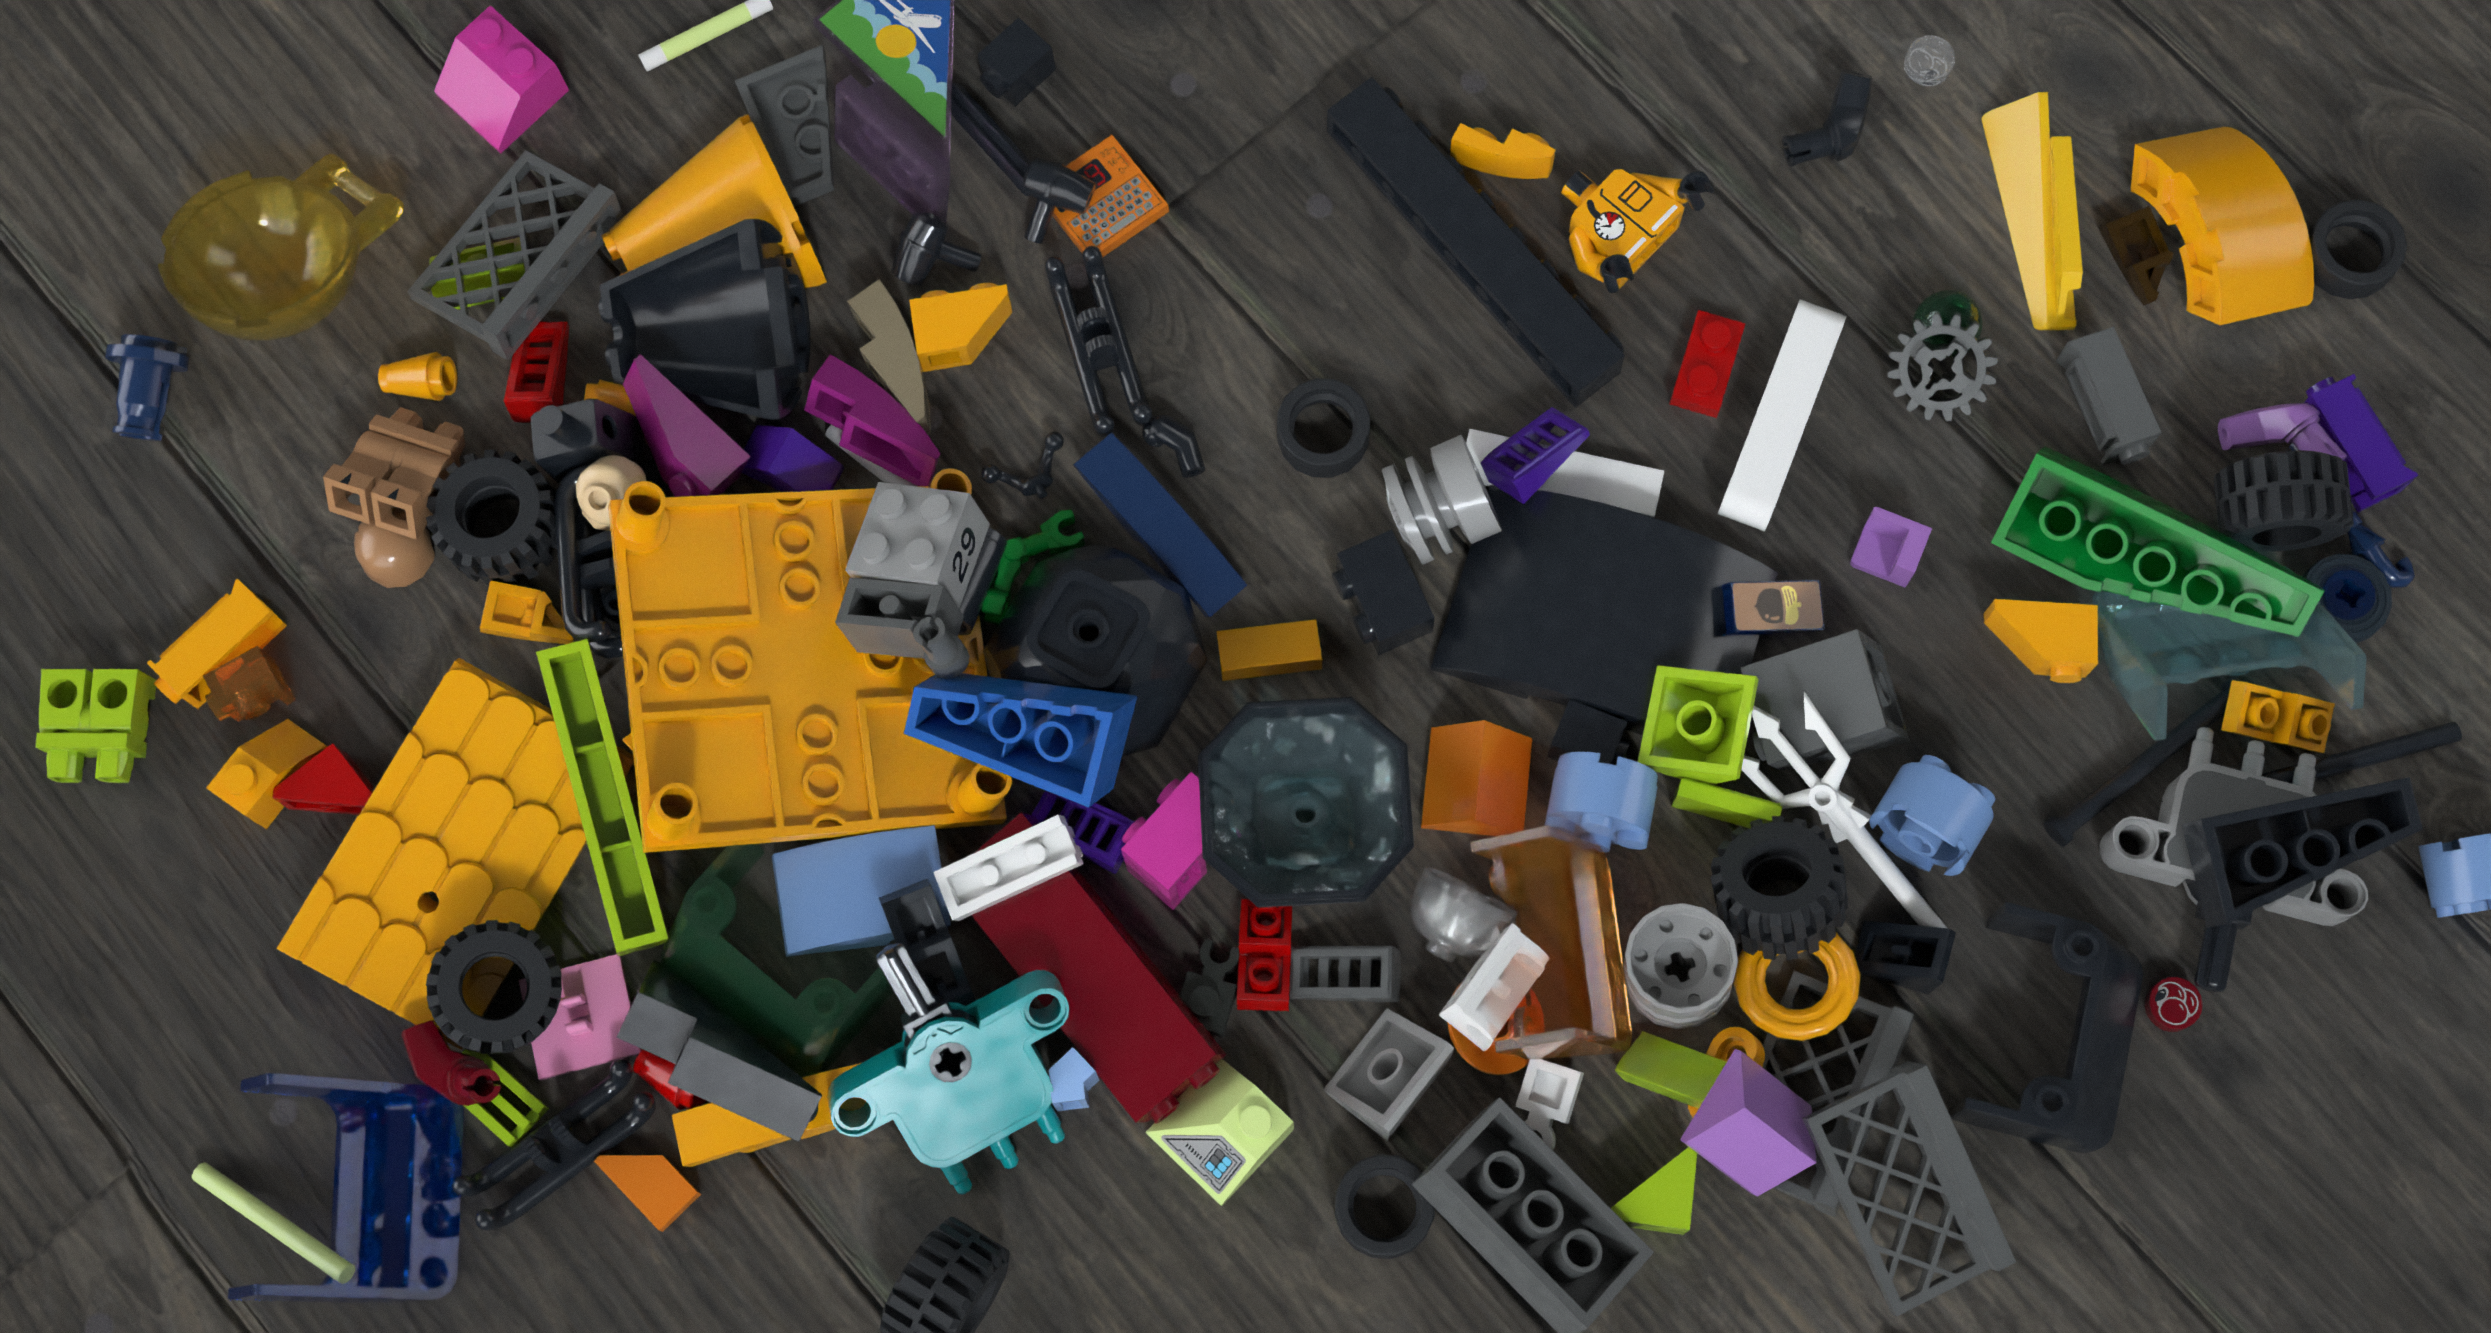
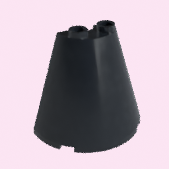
M746 219L600 284L599 313L605 323L611 324L614 340L607 345L605 353L607 365L612 371L613 383L623 385L634 359L641 354L690 401L770 420L781 419L787 416L795 408L802 395L801 388L796 387L799 373L808 372L811 335L808 303L801 273L793 253L783 254L778 244L782 242L783 237L780 232L765 220Z

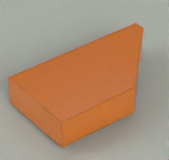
M599 1155L594 1160L601 1170L661 1232L673 1223L701 1195L668 1158L663 1155Z

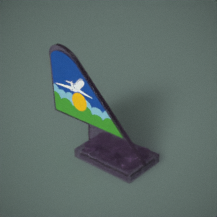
M836 0L813 19V25L875 83L869 87H863L849 75L836 84L835 142L912 215L914 212H928L938 216L947 223L951 172L950 132L954 0Z

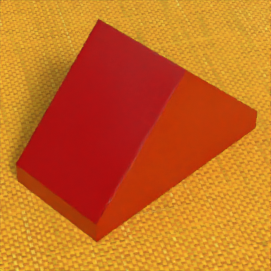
M332 743L273 789L272 798L292 810L360 815L375 788L351 757Z

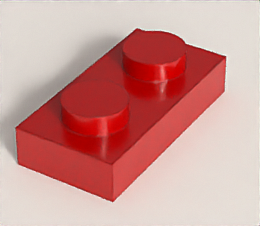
M1698 310L1669 405L1717 418L1746 323Z

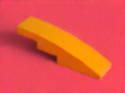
M859 1064L802 1077L819 1091L822 1097L818 1103L817 1115L814 1120L808 1123L801 1139L836 1129L830 1116L827 1098L828 1088L835 1078ZM853 1097L844 1101L840 1107L847 1111H854L860 1109L866 1101ZM713 1103L672 1115L682 1166L693 1167L734 1153H750L791 1140V1138Z

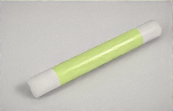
M747 0L638 54L648 72L773 10V6L770 0Z

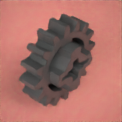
M1934 312L1932 325L1926 326L1921 319H1915L1913 324L1916 333L1913 336L1904 331L1898 334V339L1905 346L1904 349L1890 350L1889 357L1898 361L1899 366L1888 370V378L1901 380V383L1894 389L1893 394L1895 397L1905 394L1911 397L1906 407L1909 412L1916 409L1919 404L1924 406L1926 420L1932 418L1935 410H1942L1945 420L1951 421L1953 409L1957 407L1964 414H1971L1972 409L1969 401L1972 398L1981 402L1987 400V394L1981 388L1982 384L1991 385L1996 383L1997 376L1986 371V367H1991L1998 363L1997 355H1985L1984 352L1992 344L1991 337L1987 336L1978 340L1975 335L1978 331L1979 323L1974 321L1965 329L1960 326L1961 314L1959 313L1954 314L1950 323H1943L1940 312ZM1938 334L1954 336L1949 343L1932 345L1927 340H1924ZM1970 347L1977 360L1975 378L1964 369L1963 357ZM1955 349H1958L1954 353L1951 366L1954 374L1949 375L1944 372L1929 383L1934 369L1931 359L1935 357L1937 360L1942 361L1946 356H1950ZM1910 355L1921 364L1922 377L1916 385L1912 382L1909 374L1908 363ZM1951 388L1961 393L1945 399L1932 397L1937 390Z

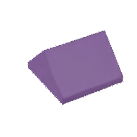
M1735 1049L1680 1140L1750 1194L1757 1197L1816 1163L1815 1146L1802 1120L1803 1117L1812 1113L1811 1105L1745 1053Z

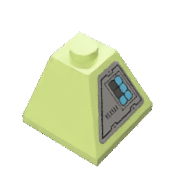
M1223 1059L1216 1063L1220 1072L1212 1080L1198 1090H1195L1192 1085L1189 1086L1177 1099L1180 1102V1106L1158 1124L1154 1123L1146 1131V1134L1221 1206L1294 1130V1122L1256 1085Z

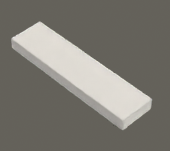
M1469 429L1466 442L1484 485L1494 486L1488 482L1480 462L1492 450L1510 437ZM1539 444L1544 448L1549 447L1548 445ZM1574 451L1538 490L1593 500L1654 518L1664 470ZM1529 452L1527 455L1530 459L1537 456L1532 452ZM1518 464L1514 469L1518 470L1522 466Z

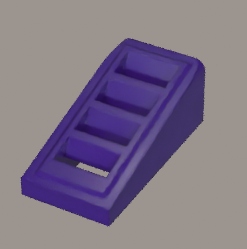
M1551 407L1492 450L1480 464L1488 482L1522 504H1525L1590 436V433L1586 427ZM1556 425L1567 432V434L1560 438L1550 431ZM1544 439L1552 445L1544 448L1538 443ZM1529 452L1537 455L1533 459L1527 457ZM1518 464L1522 466L1518 470L1514 469Z
M1045 790L1032 816H1035L1040 823L1045 821L1056 800L1065 804L1060 815L1065 817L1066 822H1068L1074 809L1082 812L1073 829L1075 834L1073 839L1075 844L1080 846L1083 854L1082 858L1116 875L1124 860L1121 848L1125 843L1122 841V837L1135 821L1097 803L1086 807ZM1091 818H1094L1099 823L1089 842L1081 841L1080 838ZM1108 827H1111L1117 831L1106 851H1103L1098 846Z

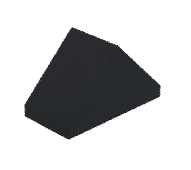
M1864 921L1855 952V959L1860 974L1929 995L1944 981L1956 932L1948 928Z

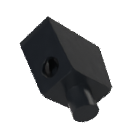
M586 399L558 407L549 405L531 416L535 461L558 484L570 471L585 464H592L598 459L610 455L626 457L639 466L646 465L644 434L637 417L603 401Z

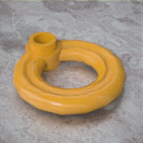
M1837 932L1836 936L1829 943L1822 940L1819 941V950L1812 953L1826 967L1829 977L1828 988L1822 999L1815 1005L1800 1010L1786 1008L1778 1004L1768 993L1765 977L1766 969L1772 960L1764 959L1763 951L1758 950L1754 955H1751L1742 949L1738 956L1733 984L1740 1007L1757 1027L1777 1038L1804 1041L1828 1034L1847 1019L1858 1000L1861 974L1854 952Z

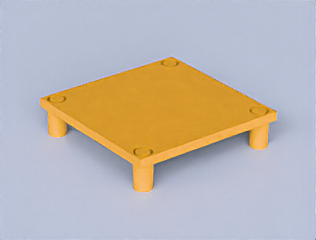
M952 468L938 472L930 486H917L970 493V495L972 493V485L969 478L960 470ZM640 481L628 487L623 499L610 500L608 510L643 853L858 836L935 825V829L1003 824L1007 819L1004 797L1011 788V776L904 734L914 687L935 675L926 664L925 659L859 653L835 623L849 578H851L845 568L876 488L665 497L662 489L656 484ZM978 615L972 632L968 635H958L970 656L969 664L962 673L987 676L980 617Z

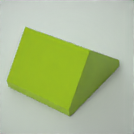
M1657 666L1638 762L1650 767L1655 772L1678 779L1686 777L1711 785L1740 779L1759 681L1757 676Z

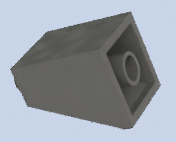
M1858 629L1741 667L1742 675L1757 676L1759 679L1754 706L1780 719V732L1808 765L1835 758L1816 730L1805 728L1804 691L1849 756L1910 741L1883 648ZM1757 731L1752 733L1753 743L1761 761L1767 760L1768 765L1780 771L1793 768L1770 739L1759 738Z

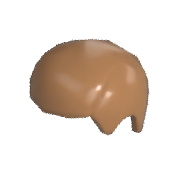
M398 508L394 511L393 515L396 518L407 520L406 510ZM374 519L371 524L362 522L355 533L354 547L357 560L371 580L386 588L406 587L425 575L434 561L435 552L427 527L424 528L416 540L376 527Z

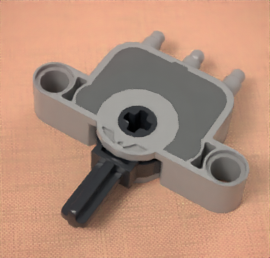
M2201 727L2197 730L2196 739L2192 743L2188 768L2171 782L2164 792L2158 821L2137 816L2122 819L2102 837L2099 844L2101 858L2109 868L2120 873L2174 887L2183 883L2188 897L2197 906L2195 918L2205 920L2182 824L2202 818L2317 796L2313 792L2316 776V758L2314 755L2304 753L2299 756L2298 766L2295 767L2291 784L2262 776L2265 761L2263 756L2265 745L2261 741L2252 740L2248 743L2247 752L2243 756L2241 771L2211 764L2214 732L2210 728ZM2120 834H2127L2137 841L2139 846L2138 855H2131L2121 848L2119 843ZM2338 869L2334 873L2296 889L2286 896L2262 907L2269 912L2323 926H2334L2355 916L2365 908L2368 901V890L2364 881L2357 874L2348 870ZM2328 887L2336 889L2342 894L2344 909L2336 908L2329 902L2327 897ZM2253 911L2228 924L2207 928L2205 923L2194 979L2196 986L2210 992H2223L2226 989L2237 929L2242 930L2251 924Z

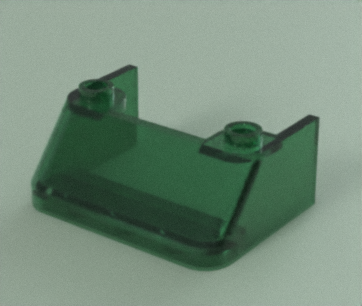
M758 844L727 846L687 891L668 934V940L662 948L661 964L801 1078L825 1072L891 997L894 991L881 968L878 967L856 994L837 979L821 978L810 983L798 998L795 999L726 941L720 934L731 923L737 911V900L732 890L765 853Z

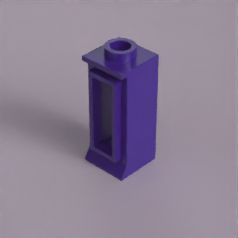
M2355 374L2338 382L2333 377H2328L2316 383L2305 392L2308 398L2304 403H2308L2320 411L2318 415L2320 421L2318 423L2332 441L2347 455L2343 461H2346L2348 467L2351 503L2359 513L2400 493L2419 475L2404 466L2406 461L2359 387L2354 388L2352 382L2357 378Z

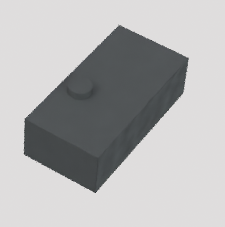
M1500 1097L1480 1111L1412 1183L1413 1187L1558 1333H1579L1587 1329L1654 1253Z

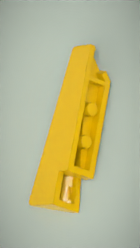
M2037 92L1988 111L1982 117V124L2033 327L2036 330H2074L2077 320L2073 290L2081 288L2083 269L2071 136H2053L2050 138L2048 92Z

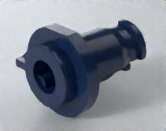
M134 334L122 335L121 344L107 345L105 358L120 364L116 401L118 419L117 426H113L112 432L120 433L119 436L162 441V434H159L160 423L166 411L172 372L188 371L190 358L186 355V347L178 346V343L170 340Z

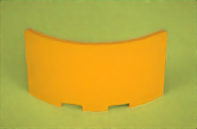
M2231 127L2213 128L2135 144L2131 192L2148 201L2162 216L2168 226L2176 224L2185 242V245L2179 248V252L2184 266L2187 285L2186 311L2215 324L2224 325L2307 306L2312 302L2314 294V265L2305 219L2288 180L2275 161L2262 147L2242 132Z

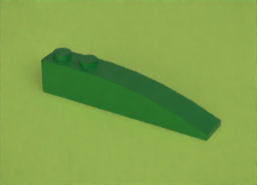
M2046 446L2036 453L1991 541L1992 544L2084 589L2128 596L2129 599L2173 606L2181 608L2180 610L2222 617L2230 619L2231 622L2298 637L2325 589L2200 521Z

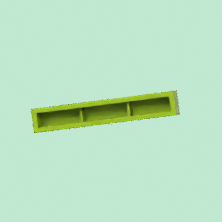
M588 639L537 651V658L617 956L668 943V935L646 854L643 853L641 835Z

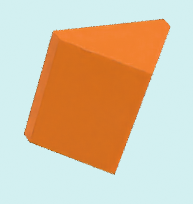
M1486 720L1432 727L1421 828L1523 839L1532 738Z

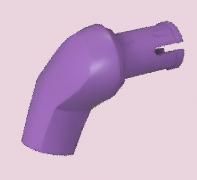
M2289 403L2253 409L2220 419L2218 423V435L2223 450L2283 443L2286 441L2287 444L2293 443L2301 451L2322 452L2338 456L2342 460L2347 457L2345 452L2332 441L2318 423L2320 421L2318 416L2320 411L2308 403Z

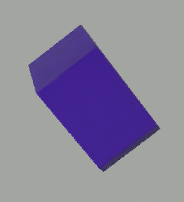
M757 425L743 449L750 455V458L742 474L781 492L833 490L845 469L843 464L793 428Z

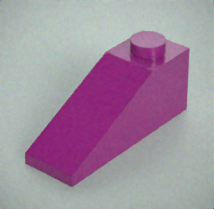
M641 354L634 359L623 386L662 479L669 485L675 497L722 494L739 478L750 455Z

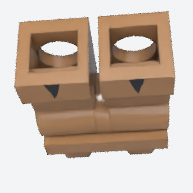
M402 407L390 418L376 414L369 423V431H365L360 436L353 452L342 466L333 464L323 476L329 511L367 524H371L375 519L376 527L417 540L427 525L426 517L433 515L426 506L429 496L437 497L438 492L433 488L434 483L438 477L443 480L448 478L450 474L446 468L453 462L458 468L460 467L459 457L465 447L464 430L461 426L444 422L438 426L434 433L426 431L423 428L422 418L416 412ZM353 493L358 494L361 505L350 503L348 501L349 496ZM398 508L406 510L407 520L396 518L393 515L394 511Z

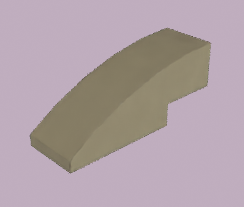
M879 279L847 301L854 320L871 340L861 347L860 351L867 368L883 389L909 412L929 436L931 434L930 404L925 376L910 331L895 301Z

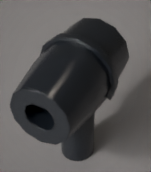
M1036 157L1029 164L1023 178V192L1037 198L1024 237L1034 243L1042 244L1055 207L1084 215L1092 200L1096 183L1065 167L1061 162L1057 164Z
M923 211L914 212L906 229L902 230L900 234L901 240L891 273L906 283L922 286L936 259L976 272L981 262V254L945 241L949 227L938 216Z

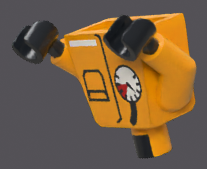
M1616 169L1598 186L1583 172L1577 171L1567 181L1561 191L1566 198L1578 207L1572 214L1569 227V243L1577 269L1596 280L1604 282L1606 289L1612 294L1617 292L1628 280H1634V273L1679 228L1685 208L1682 204L1688 202L1690 208L1694 211L1703 209L1705 203L1700 193H1713L1715 191L1707 175L1704 172L1696 171L1686 175L1683 179L1635 172L1629 174L1622 169Z

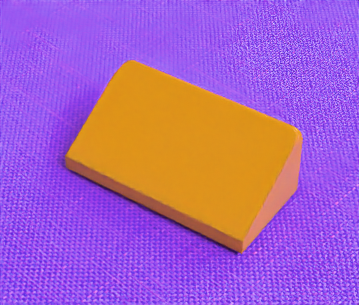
M1316 619L1217 631L1222 681L1322 669V654Z

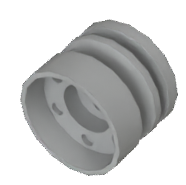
M1462 435L1430 448L1434 471L1426 474L1414 456L1406 458L1405 462L1412 479L1407 483H1404L1395 464L1382 469L1386 485V500L1403 540L1416 552L1422 565L1435 560L1429 537L1436 535L1446 555L1454 551L1450 528L1457 525L1471 544L1502 531L1489 494Z
M1686 903L1661 906L1645 915L1630 933L1624 960L1626 991L1637 1011L1653 1023L1673 1029L1698 1027L1715 1017L1729 999L1738 964L1735 940L1724 922L1705 908ZM1672 962H1678L1682 969L1691 968L1688 971L1687 981L1680 982L1676 975L1667 976L1670 973Z

